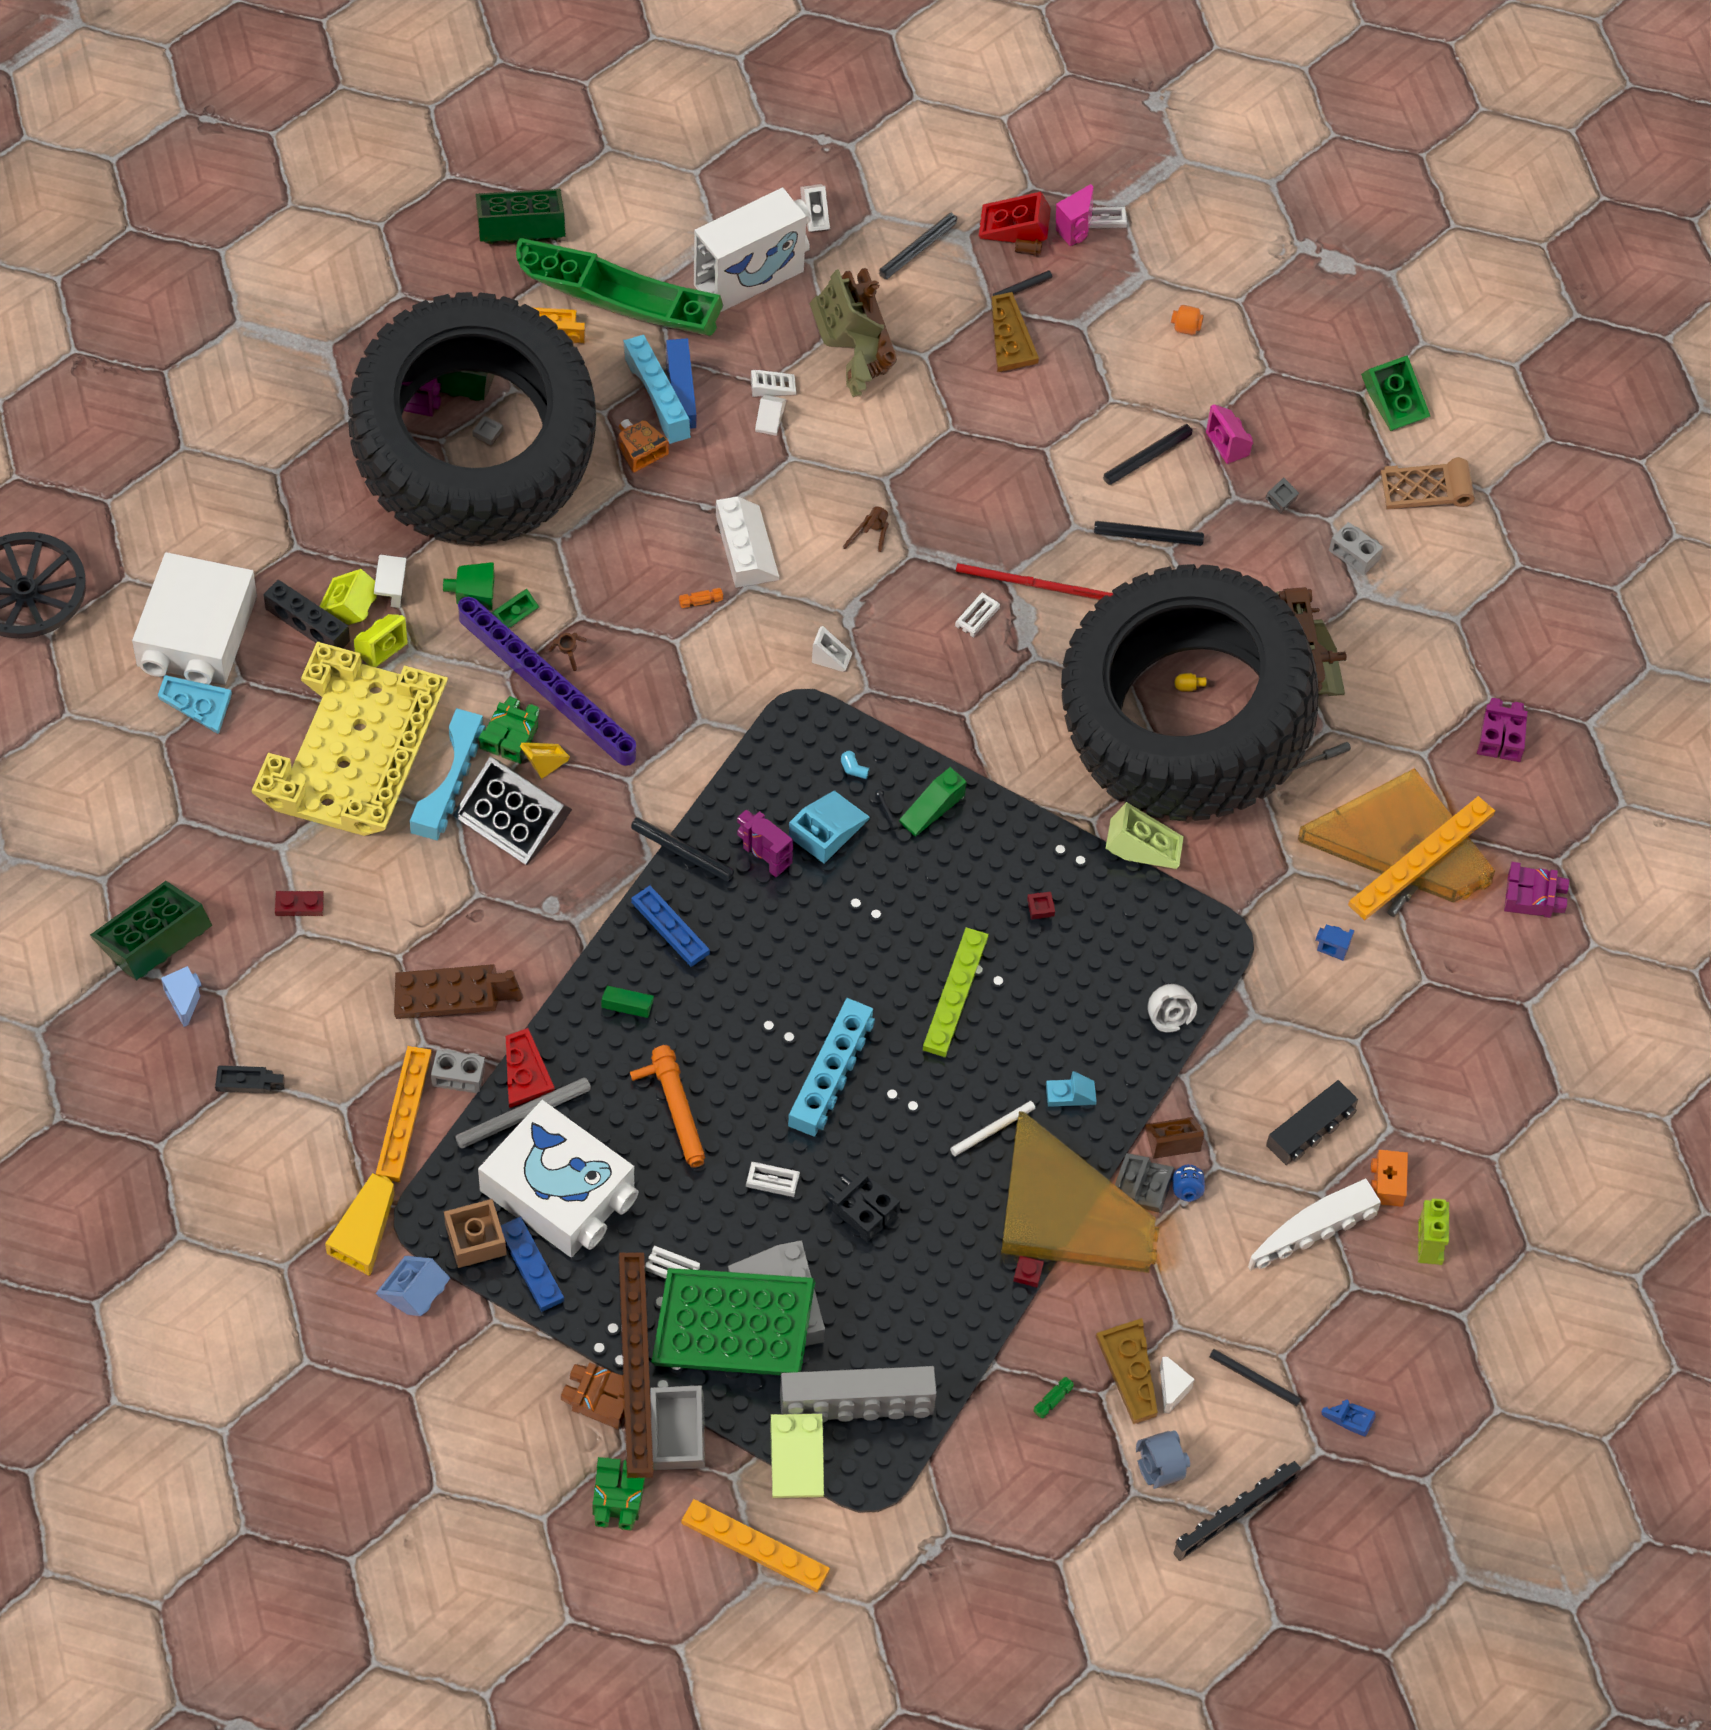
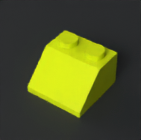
M362 569L334 577L319 607L347 625L362 622L368 616V609L377 597L374 594L375 580Z
M388 614L383 619H378L372 627L356 636L354 639L355 652L361 653V659L369 666L377 667L408 644L406 619L403 615Z

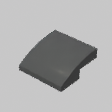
M1126 1153L1111 1195L1125 1203L1161 1213L1175 1169L1172 1166L1151 1163L1149 1157Z

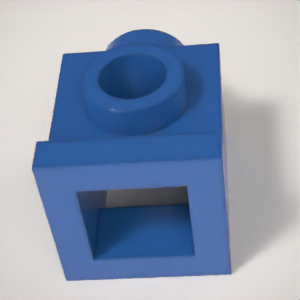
M1327 924L1325 928L1320 927L1315 941L1319 942L1317 951L1344 960L1352 941L1354 930L1350 929L1349 932H1346L1340 927Z

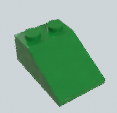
M1408 355L1370 368L1361 374L1370 398L1390 431L1430 417Z

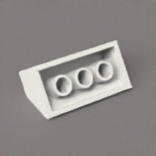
M738 496L716 500V519L735 588L779 580V574L759 505Z

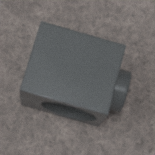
M1283 478L1268 491L1265 498L1281 514L1297 499L1299 492Z

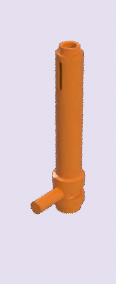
M662 1045L652 1051L651 1060L653 1064L631 1071L630 1075L632 1081L656 1073L658 1080L662 1083L686 1162L692 1168L699 1167L704 1164L705 1154L679 1076L681 1071L678 1063L675 1062L674 1050H671L668 1045Z

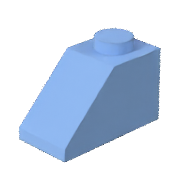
M188 966L161 978L163 989L184 1027L191 1020L200 998L198 987L201 986L199 977L196 973L192 974Z

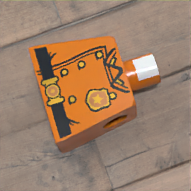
M626 419L619 424V429L622 431L619 433V448L633 473L669 454L667 438L647 421H641L633 425L629 419Z

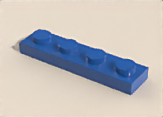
M650 885L631 898V903L690 967L710 954V949Z
M518 1217L501 1225L506 1246L541 1312L564 1302V1296L522 1218Z

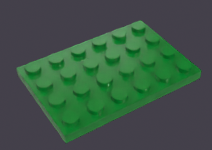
M668 1268L652 1364L664 1367L771 1375L801 1372L815 1287L814 1278Z

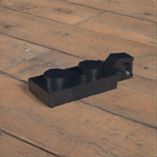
M222 1065L217 1067L215 1090L218 1092L269 1093L271 1090H284V1074H273V1071L267 1070L266 1067Z

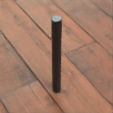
M1213 1349L1210 1353L1209 1358L1297 1407L1302 1398L1216 1349Z

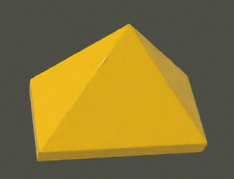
M521 743L520 745L541 779L566 763L570 758L559 744Z

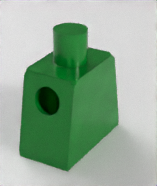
M494 562L457 567V579L443 578V592H456L457 605L464 597H472L488 611H493Z

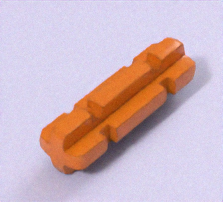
M721 588L712 589L711 592L704 590L691 593L690 596L688 594L679 596L681 608L690 607L691 604L697 606L711 603V600L714 602L723 600Z

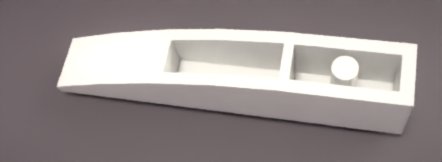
M1363 1179L1320 1199L1285 1222L1267 1238L1251 1256L1248 1268L1250 1271L1256 1268L1263 1269L1275 1259H1285L1299 1248L1302 1250L1307 1249L1321 1238L1323 1240L1329 1239L1335 1232L1341 1229L1348 1230L1355 1226L1356 1222L1374 1218L1377 1215L1381 1201L1367 1179Z

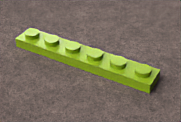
M965 928L926 1036L923 1051L946 1057L986 946L988 934Z

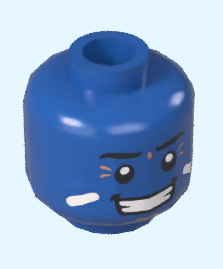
M1188 1164L1181 1166L1174 1172L1173 1190L1177 1198L1191 1202L1203 1196L1205 1192V1177L1201 1169Z

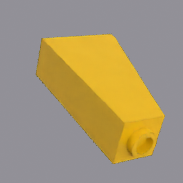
M373 1173L371 1174L325 1243L328 1255L368 1276L373 1271L395 1196L394 1184L389 1178L383 1175L379 1177Z

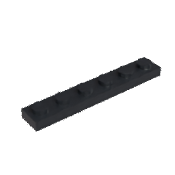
M1296 1461L1289 1465L1286 1463L1282 1464L1275 1470V1475L1269 1479L1267 1477L1262 1478L1251 1492L1244 1491L1235 1499L1234 1504L1229 1507L1227 1505L1221 1507L1215 1513L1216 1516L1209 1521L1208 1519L1201 1521L1196 1526V1530L1190 1535L1185 1533L1180 1536L1175 1542L1176 1546L1173 1554L1179 1561L1187 1557L1296 1480L1301 1467Z

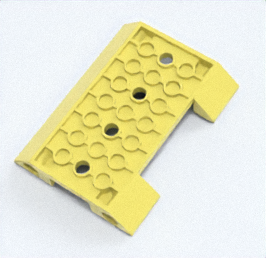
M317 642L303 672L301 681L322 697L320 705L292 768L290 758L268 753L254 783L252 793L280 813L363 836L383 831L390 820L444 691L448 677L404 666L401 674L362 664L361 653ZM374 687L382 689V691L377 694L370 692V690ZM357 724H363L366 726V728L361 731L354 729V727ZM342 761H347L350 763V765L346 768H341L338 766V764ZM332 799L334 803L325 806L322 804V801Z

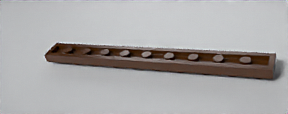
M619 1253L627 1478H653L644 1253Z

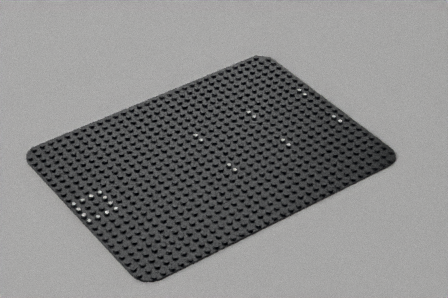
M794 689L778 695L764 708L670 834L732 868L734 875L731 880L725 881L661 846L526 1027L531 1033L555 1090L581 1078H587L590 1083V1091L553 1108L634 1166V1188L638 1190V1196L628 1211L621 1215L614 1210L603 1222L607 1225V1229L600 1242L590 1250L582 1246L572 1258L526 1225L564 1296V1302L541 1312L507 1246L505 1256L458 1268L445 1226V1211L491 1199L480 1191L478 1168L521 1123L519 1122L464 1148H460L456 1141V1135L526 1104L523 1103L509 1108L506 1055L480 1088V1092H477L401 1194L394 1209V1230L401 1245L414 1257L432 1258L454 1281L599 1366L622 1376L619 1253H644V1262L646 1264L650 1254H652L653 1247L657 1246L700 1263L699 1270L729 1272V1265L774 1246L802 1240L811 1278L815 1280L814 1289L825 1328L824 1342L805 1346L801 1372L934 1366L936 1399L933 1415L924 1418L904 1416L900 1419L879 1417L875 1420L853 1418L850 1421L829 1419L826 1422H822L824 1497L838 1506L857 1513L880 1512L896 1505L910 1491L1120 1166L1126 1153L1131 1149L1145 1124L1151 1118L1250 963L1254 952L1253 934L1244 918L1228 906L1149 864L1124 860L1118 855L1112 854L1106 849V841L832 695L817 689ZM844 752H854L858 765L870 768L867 779L845 772L841 763V755ZM951 767L967 781L965 796L915 837L899 822L900 818L927 787ZM879 789L884 791L883 797L894 820L897 822L898 829L892 830L882 803L875 796V792ZM832 791H836L870 817L825 863L793 841L792 864L777 877L769 872V863L763 858L754 856L752 850L747 852L743 848V839L737 835V830L741 826L737 823V818L745 810H748L753 815L760 811L767 820L789 836V822L804 807ZM649 885L710 949V954L692 967L688 965L631 903V898ZM1051 892L1055 917L1031 919L1027 901L1028 894ZM967 927L988 934V940L947 1055L943 1057L923 1051V1045L965 928ZM1166 984L1183 986L1191 993L1197 1004V1012L1193 1020L1188 1025L1186 1023L1180 1025V1030L1174 1032L1158 1030L1152 1023L1147 1009L1152 993ZM607 986L654 996L648 1018L601 1008L602 996ZM846 998L873 1008L872 1018H875V1023L871 1032L866 1031L864 1035L866 1041L862 1050H857L854 1056L856 1057V1062L851 1071L847 1070L845 1077H847L843 1089H838L835 1095L837 1096V1101L832 1110L828 1109L825 1115L828 1118L823 1130L819 1129L814 1137L789 1127V1113ZM854 1027L847 1028L851 1031L857 1030ZM662 1045H668L671 1050H674L675 1062L678 1063L681 1071L679 1076L705 1154L704 1164L699 1167L692 1168L686 1162L662 1083L658 1080L656 1073L632 1081L630 1075L631 1071L653 1064L651 1060L652 1051ZM843 1046L838 1047V1049H840V1050H846V1049H847L846 1047H843ZM836 1066L828 1067L832 1070L838 1069ZM1072 1072H1077L1094 1081L1096 1105L1048 1107L1046 1081L1071 1080ZM824 1085L819 1086V1088H821V1089H827V1088H828L827 1086H824ZM1029 1101H1032L1035 1105L1033 1111L959 1155L954 1156L951 1153V1147ZM816 1105L809 1106L811 1109L819 1108ZM756 1162L800 1172L795 1196L791 1197L746 1187L751 1163ZM848 1169L858 1174L864 1171L868 1178L877 1182L900 1200V1213L885 1227L882 1226V1230L868 1243L860 1237V1233L832 1211V1204L826 1198V1190L832 1184H835L841 1190L846 1187L841 1182V1177ZM755 1171V1172H754V1173H757V1174H762V1175H767V1176H768V1175L777 1176L778 1178L786 1179V1180H790V1181L793 1180L792 1178H787V1177H782V1176H778V1175L763 1173V1172H759V1171ZM493 1201L500 1226L516 1219L514 1215ZM1020 1256L1044 1262L1038 1287L1013 1282ZM653 1263V1265L668 1270V1268L665 1266ZM645 1271L650 1395L651 1388L702 1386L704 1393V1427L771 1466L770 1423L771 1415L781 1414V1375L654 1366L652 1364V1356L666 1278Z

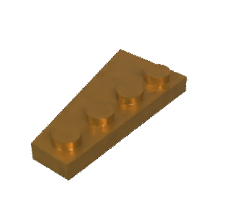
M1009 292L992 296L991 306L997 372L1038 364V354L1013 293Z
M1143 1318L1096 1333L1098 1344L1133 1424L1157 1417L1158 1413L1150 1373V1361L1147 1354V1342L1143 1329Z

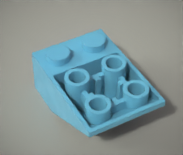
M832 791L804 807L789 822V837L821 862L825 863L870 817L836 791Z

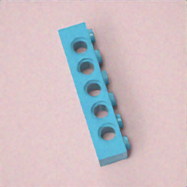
M846 998L789 1113V1127L814 1137L819 1129L823 1130L828 1118L825 1115L828 1109L832 1110L837 1101V1096L835 1095L838 1089L842 1090L846 1083L847 1077H845L847 1070L851 1071L856 1062V1057L854 1056L857 1050L861 1051L865 1044L866 1038H864L866 1031L871 1032L874 1026L875 1018H872L873 1008ZM854 1027L857 1030L851 1031L847 1028ZM843 1046V1047H846L847 1049H846V1050H840V1049H838V1047ZM836 1066L838 1069L832 1070L828 1067ZM824 1085V1086H827L828 1088H827V1089H821V1088H819V1086ZM816 1105L819 1108L811 1109L809 1106Z

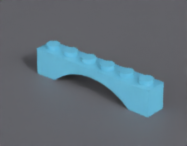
M641 335L623 340L625 361L632 374L637 375L647 389L668 442L671 444L690 438L689 417L645 336Z
M456 708L449 725V738L454 749V760L451 770L438 789L428 797L417 802L410 819L411 834L438 841L440 833L445 832L448 823L447 816L454 811L456 794L460 795L462 791V779L469 774L471 767L469 762L471 757L476 756L479 736L486 729V725H483V715Z

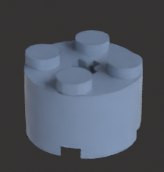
M1175 1430L1138 1440L1136 1443V1453L1141 1452L1142 1458L1137 1460L1138 1465L1148 1485L1154 1484L1153 1488L1156 1489L1185 1478L1186 1468L1190 1467V1459L1186 1452L1183 1453L1179 1435Z

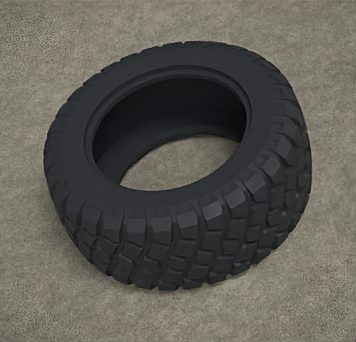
M459 292L452 298L449 294L434 297L431 303L424 300L412 305L413 311L409 312L405 309L393 317V324L386 323L377 332L379 339H372L365 349L364 354L367 357H363L359 361L355 372L358 377L353 379L350 395L353 398H349L348 415L351 417L348 420L349 437L353 438L350 440L352 452L355 458H359L355 461L361 477L367 479L364 483L371 494L379 496L378 503L388 513L394 511V518L405 526L414 525L413 530L427 537L429 534H434L436 540L448 543L456 539L458 544L474 545L475 541H479L481 545L497 543L498 539L507 541L517 538L521 532L527 534L540 527L541 522H547L557 514L558 509L563 508L583 478L592 453L596 431V403L592 381L588 369L584 365V359L577 347L573 346V341L563 330H558V325L546 315L540 317L539 311L527 304L518 306L517 300L505 296L496 299L495 294L482 292L478 296H473L472 292ZM459 371H481L500 376L521 389L538 411L542 428L532 444L511 460L490 467L468 468L443 462L426 452L408 432L402 414L414 394L423 385L435 378ZM405 382H412L409 386L402 385Z
M1195 564L1178 565L1175 570H1172L1171 566L1156 569L1153 575H1149L1146 572L1132 578L1131 584L1124 582L1113 589V595H1105L1094 605L1096 610L1088 611L1081 620L1080 626L1082 628L1075 629L1069 641L1071 648L1066 649L1063 667L1065 668L1062 669L1061 688L1064 689L1062 690L1063 710L1067 711L1064 717L1068 732H1073L1070 737L1076 751L1081 754L1079 758L1087 771L1092 772V778L1102 789L1107 788L1106 792L1118 802L1126 800L1127 803L1140 811L1145 809L1149 816L1162 819L1165 815H1168L1170 820L1186 821L1187 817H1192L1194 821L1208 820L1210 815L1213 814L1218 818L1233 814L1234 808L1243 810L1255 804L1257 797L1264 799L1275 791V784L1282 785L1292 774V768L1298 767L1305 756V750L1309 748L1314 734L1313 729L1317 721L1319 697L1316 665L1311 647L1299 620L1286 602L1280 600V596L1271 588L1263 586L1260 581L1249 575L1243 576L1241 572L1229 568H1223L1220 571L1218 566L1204 564L1199 568H1196ZM1200 649L1223 652L1240 659L1259 676L1256 689L1246 706L1225 724L1204 733L1190 736H1168L1154 733L1138 726L1122 712L1126 694L1138 676L1155 662L1178 652Z

